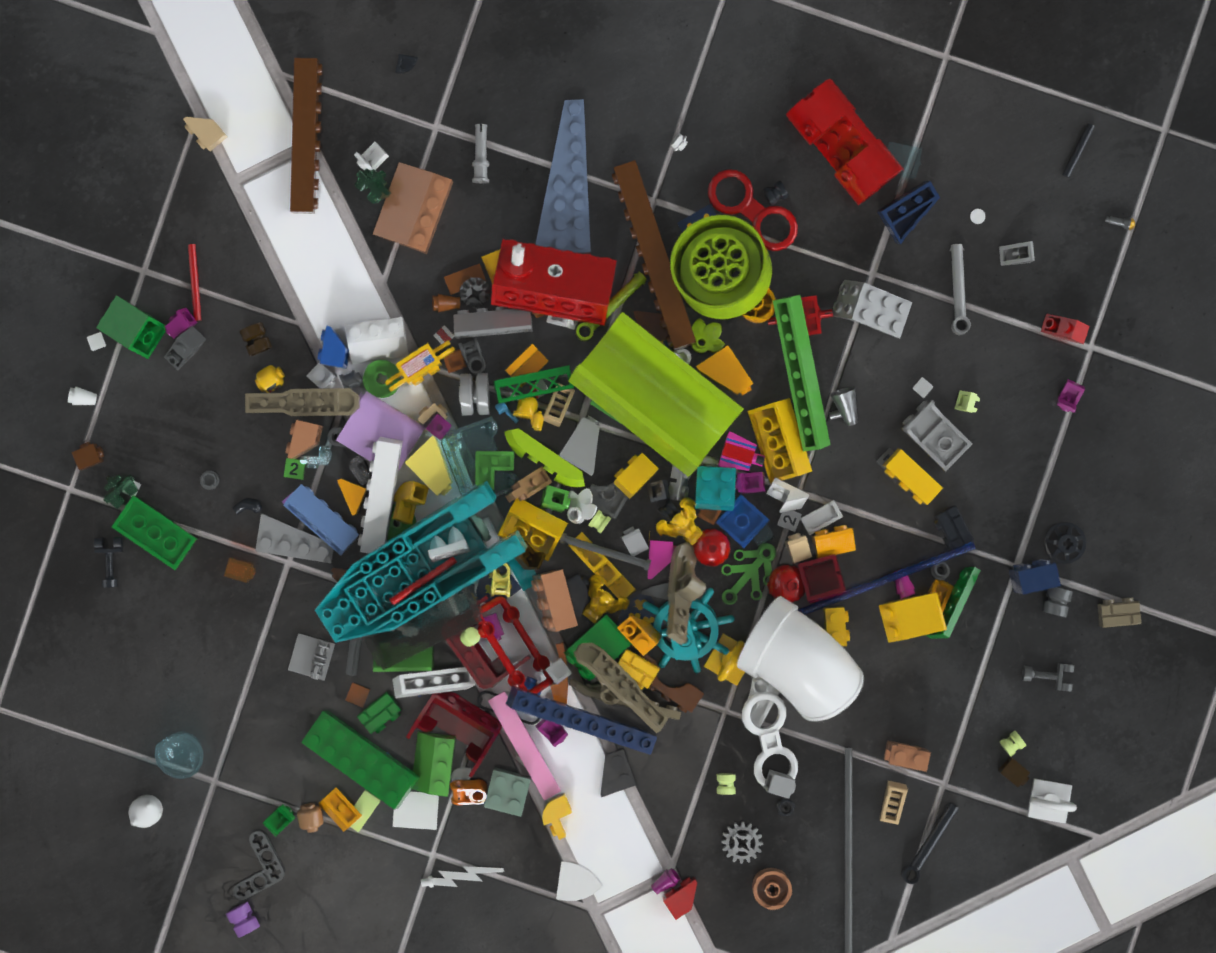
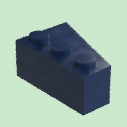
M924 181L877 210L895 243L901 245L906 236L916 227L917 223L928 213L940 197L931 181Z

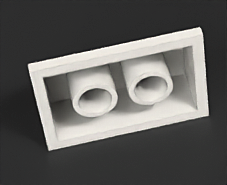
M403 317L345 325L347 345L352 364L407 357L409 355Z

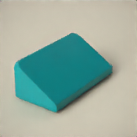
M515 558L507 562L522 590L525 591L532 587V576L537 575L535 570H524Z

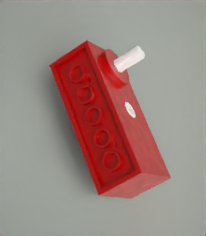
M502 239L493 280L491 305L605 326L617 260H612L608 257H596L591 254L575 253L570 250H559L553 247L537 246L533 243L526 244L515 240Z

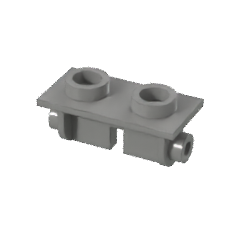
M672 465L670 478L677 479V482H670L669 484L670 499L681 501L688 496L689 488L687 485L691 475L689 477L686 476L674 465Z

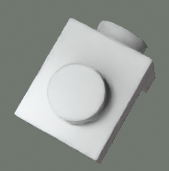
M376 142L362 155L357 152L354 154L358 159L356 163L363 170L369 169L371 172H374L389 157Z

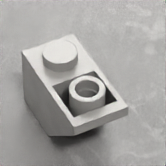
M634 527L623 531L624 535L621 538L631 556H636L649 549L639 528L634 529Z

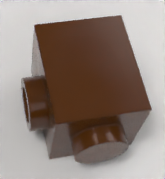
M87 442L80 445V449L72 452L79 470H85L104 462L102 458L104 457V452L101 446H97V444Z

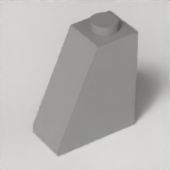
M588 415L587 418L582 417L559 456L592 476L595 468L600 426L596 425L598 423L597 420Z

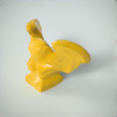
M689 497L683 498L679 504L683 508V512L681 511L674 515L670 524H667V521L664 519L660 520L656 524L658 534L674 538L678 535L683 536L693 546L703 535L702 530L694 522L697 518L694 500Z
M596 574L589 578L588 596H590L591 601L586 605L582 614L594 624L606 612L612 614L622 609L626 610L629 607L630 601L628 598L620 596L618 600H615L609 592L601 589V586L604 585V580L601 576Z

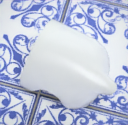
M142 795L129 806L130 823L132 826L141 828L150 827L159 821L163 808L161 802L155 796Z

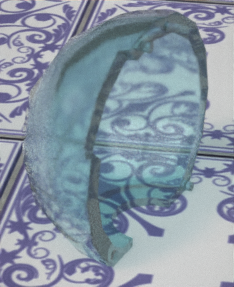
M180 731L164 738L156 745L155 759L157 765L165 774L173 778L184 779L193 776L199 771L203 764L204 750L202 743L196 736L186 731Z

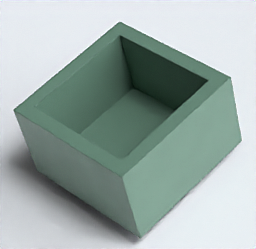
M494 767L484 807L521 817L531 777Z

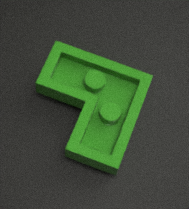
M476 451L475 487L487 481L492 490H495V471H514V452Z

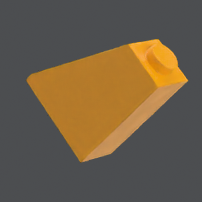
M726 346L695 367L697 371L736 395L741 393L743 396L752 390L750 386L754 383L729 346Z

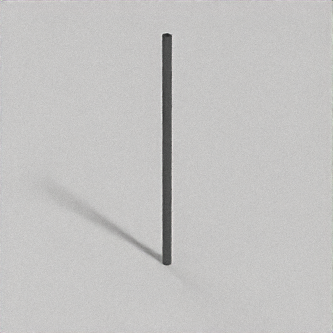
M845 748V953H852V748Z

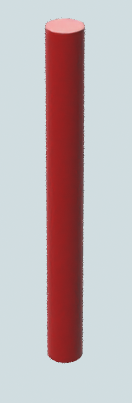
M189 244L193 316L196 321H202L196 244Z
M451 557L390 598V602L393 605L397 604L456 564V559Z

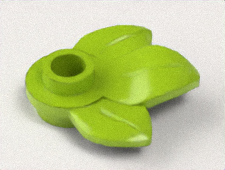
M701 318L694 322L692 331L696 344L691 345L694 351L697 353H705L707 351L718 352L725 346V343L719 339L722 332L720 323H710L706 326ZM698 341H703L704 346H700L698 344Z

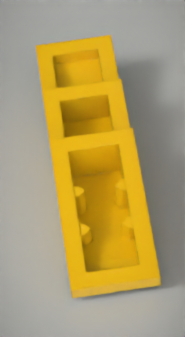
M583 532L576 537V539L592 543ZM569 544V547L593 573L602 577L604 584L617 598L620 596L628 598L636 591L604 555Z

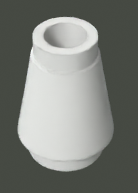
M76 386L75 388L70 387L68 403H72V405H95L97 394Z

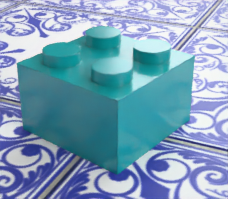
M698 466L696 471L695 509L733 511L735 504L736 468Z

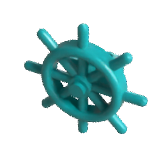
M708 588L701 599L697 598L691 602L690 608H694L691 614L689 613L687 640L682 645L672 639L670 644L664 638L667 636V628L661 629L663 620L667 621L668 627L669 601L660 608L647 601L643 603L644 609L656 615L653 627L662 636L657 643L659 648L665 653L658 663L660 668H664L672 657L676 660H691L694 673H699L701 668L698 658L706 655L712 648L725 655L729 653V649L726 646L717 642L719 625L732 623L735 617L727 615L717 618L714 610L707 604L714 594L712 588ZM701 612L708 619L696 622V619L698 618ZM711 627L709 637L698 631V629Z

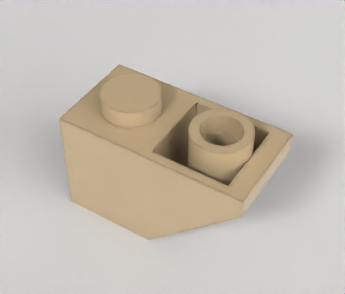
M185 117L183 119L186 122L184 127L191 135L195 133L199 138L196 142L203 150L207 148L209 151H212L228 138L213 119Z
M796 533L788 536L789 540L785 541L793 563L812 557L805 535Z

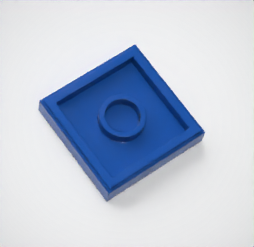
M741 494L735 500L733 511H725L715 523L739 545L745 548L770 520Z

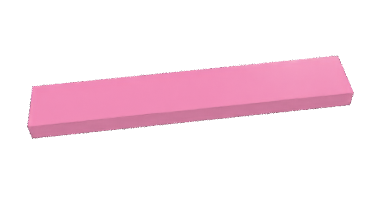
M503 691L489 699L488 702L545 801L561 792V789L517 711L506 705L508 695Z

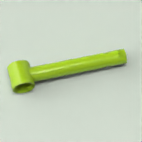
M641 272L634 274V277L610 299L606 319L642 284L645 285L647 279ZM587 322L581 323L576 329V337L580 341H588L593 336L594 330L600 325ZM587 327L590 330V335L582 337L579 329Z

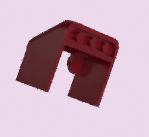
M487 595L446 623L442 629L444 639L476 684L483 689L492 687L509 675L499 657L491 661L479 642L473 646H465L460 639V635L465 629L477 625V621L474 618V608L489 598ZM528 654L513 665L515 670L530 660L531 656Z
M452 691L432 694L406 738L410 739L416 728L424 732H431L435 726L452 736H456V739L468 745L465 752L469 760L476 763L469 774L472 778L502 729V725L498 719Z

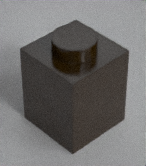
M1010 756L998 769V772L1017 787L1025 785L1030 778L1028 776L1030 772Z

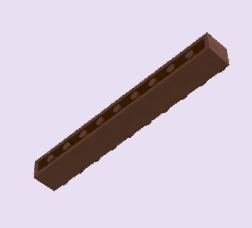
M636 160L614 167V173L611 175L614 184L619 185L620 191L617 193L620 202L625 203L626 209L623 211L626 220L631 221L632 227L629 229L632 238L637 239L638 245L635 247L638 256L643 257L644 263L641 265L644 274L649 275L650 282L647 283L650 292L655 293L656 300L653 301L656 310L661 311L663 318H660L662 328L667 329L669 335L666 336L669 348L673 347V350L676 351L694 345L696 340L680 292L672 278L670 262Z

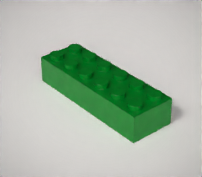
M328 710L320 714L301 742L394 810L401 806L420 778L412 770L387 754Z

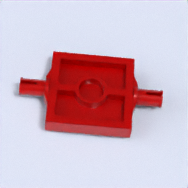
M817 295L801 297L808 335L822 334L821 320L822 318L833 317L832 309L820 310ZM776 316L767 320L770 321L767 322L768 325L777 324Z

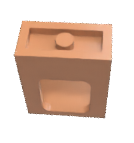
M887 740L884 760L889 761L888 764L927 772L931 753L923 747Z

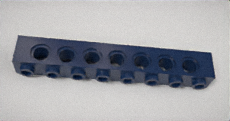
M514 686L511 687L506 701V705L511 709L651 755L657 740V736L651 732Z

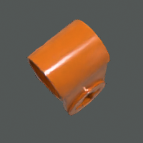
M479 779L455 780L450 783V789L453 793L451 802L454 805L482 804L485 802L487 795V784L485 781Z

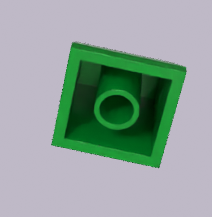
M117 295L96 327L127 349L149 359L166 332L165 324Z
M605 615L591 626L564 652L567 661L575 665L579 670V674L588 681L596 676L587 667L577 662L574 654L581 643H594L602 648L613 660L632 644L617 629L618 626L608 615Z

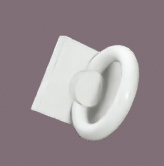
M1033 778L1027 817L1066 823L1068 812H1074L1077 809V806L1070 802L1072 785Z

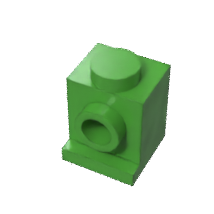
M547 485L543 490L539 508L562 513L570 505L569 491ZM552 499H556L558 503L552 502Z

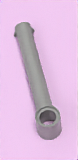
M952 244L949 251H951L955 320L951 324V329L956 335H963L971 327V322L966 317L963 244ZM957 321L965 323V330H959L956 327Z

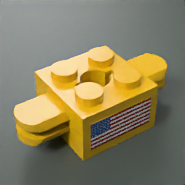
M448 340L434 350L427 343L396 363L395 365L400 372L386 380L385 384L389 385L402 376L404 378L389 388L390 392L406 382L410 386L412 384L417 386L424 381L423 377L427 374L432 376L440 371L439 367L442 365L440 360L454 352L455 349L451 347L438 356L436 354L448 347L451 342Z

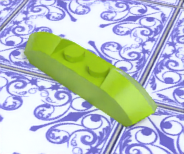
M519 428L504 431L508 444L519 457L522 458L527 452L529 454L527 458L536 464L538 461L545 465L543 469L552 475L554 472L557 473L554 481L569 487H585L581 470Z

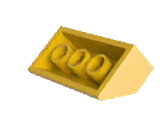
M790 398L748 411L760 453L765 456L764 466L770 484L774 478L783 481L812 472L807 452H803L798 424Z

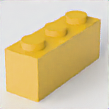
M898 448L883 464L886 468L884 472L892 479L894 477L900 481L898 485L906 492L908 490L914 494L912 498L920 505L922 503L928 505L943 489L902 449Z

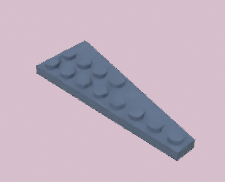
M584 99L564 101L535 244L564 251L570 250L580 254L591 253Z

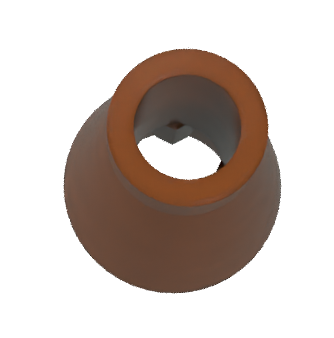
M442 294L433 295L432 309L438 313L460 309V297Z

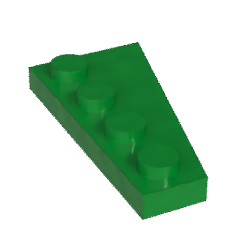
M965 567L962 570L943 611L947 630L927 634V637L931 639L950 638L981 570L976 567Z

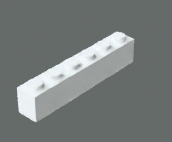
M380 437L373 444L372 453H375V459L371 460L369 469L372 472V478L368 479L366 490H369V497H366L364 501V509L367 510L366 516H362L361 527H364L363 534H360L358 539V545L361 546L360 552L371 553L387 542L403 444L401 440Z

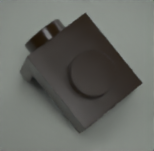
M524 540L527 544V549L515 557V559L524 570H539L546 555L544 552H535L529 543Z

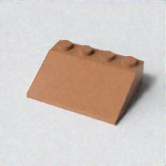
M399 162L373 235L427 254L453 181L438 174Z

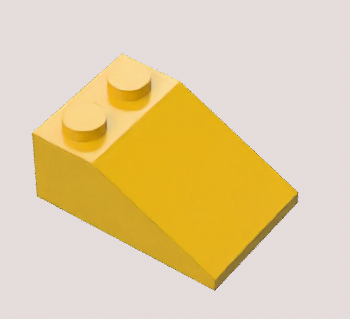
M937 592L893 600L879 605L888 643L947 630Z

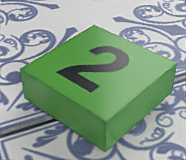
M286 458L284 477L303 480L306 461Z

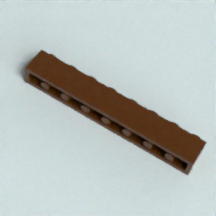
M294 58L290 212L292 214H315V209H319V198H316V190H319L320 182L319 179H316V172L320 171V160H317V152H320L321 143L320 140H317L318 133H321V121H318V114H321L322 104L318 102L319 95H322V83H319V75L323 73V65L319 64L320 62L317 58Z

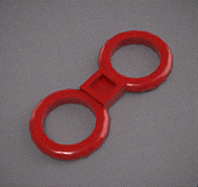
M727 169L719 172L712 178L708 186V197L710 203L717 211L729 215L741 213L753 223V228L760 235L767 250L780 251L786 249L794 242L798 230L794 215L782 206L765 208L753 198L752 183L744 173L738 170ZM728 177L740 180L746 190L744 200L734 207L721 204L716 197L718 183ZM773 213L780 214L788 220L790 233L783 242L770 243L762 236L760 224L767 215Z

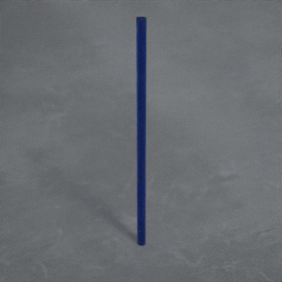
M971 542L850 589L846 594L819 601L798 611L804 615L810 614L975 550V545Z

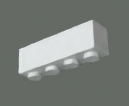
M465 667L405 674L392 679L395 698L465 690L475 686L474 679Z

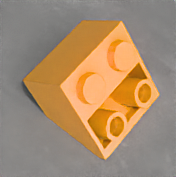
M847 525L834 527V531L828 532V529L816 531V535L811 536L817 559L856 550L853 529L847 528Z

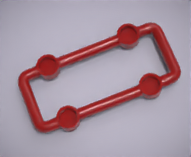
M497 596L474 611V618L479 625L477 630L481 638L488 639L509 673L508 684L511 687L514 686L538 694L553 683V679L545 670L550 666V661L546 656L539 653L519 620V610L514 606H510L503 596ZM498 604H501L504 609L503 620L514 625L532 654L534 670L543 672L546 677L544 681L530 690L524 684V674L521 671L515 670L494 636L495 628L493 624L485 621L482 616L483 613Z

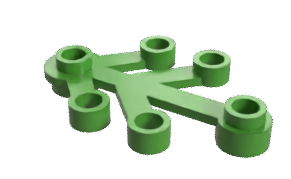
M768 543L760 545L758 550L743 551L738 549L734 552L733 556L737 561H742L744 558H757L752 564L733 566L724 564L722 566L721 572L726 576L732 573L745 572L731 589H727L722 593V600L725 604L732 605L737 601V593L750 578L752 583L751 598L753 600L761 599L762 592L760 591L758 568L764 563L765 576L763 577V583L767 585L765 578L770 576L772 572L771 561L776 556L774 546ZM765 549L770 551V555L767 557L763 555ZM739 551L743 553L741 559L736 557V553ZM725 566L730 567L731 571L729 573H724L723 569ZM754 591H759L760 596L758 598L753 597ZM728 593L733 595L732 600L726 599Z

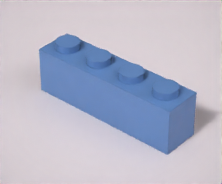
M301 484L286 499L283 505L340 556L359 536L354 526L345 523L339 513L329 509L328 504L324 500L318 499L307 486L304 487Z

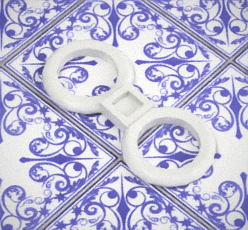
M769 691L758 692L750 696L742 709V721L745 727L752 734L758 735L762 752L755 760L754 775L757 782L763 787L766 779L762 774V765L773 754H781L788 758L790 763L788 775L795 779L798 772V761L793 752L782 746L778 731L786 719L785 704L777 694ZM761 700L773 701L778 708L776 721L766 728L755 726L750 719L752 707Z

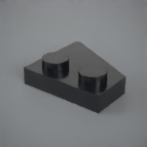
M624 749L605 755L601 798L636 786Z

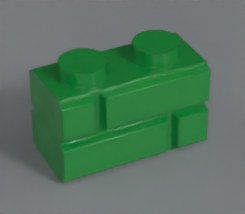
M387 691L357 715V718L370 734L374 731L378 734L386 727L384 723L389 719L393 722L401 715L399 711L402 710V707L390 692Z

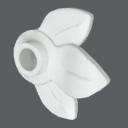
M584 489L578 495L574 491L569 492L568 498H571L567 512L568 519L574 524H580L584 519H591L597 511V506L591 504L593 496L590 489Z

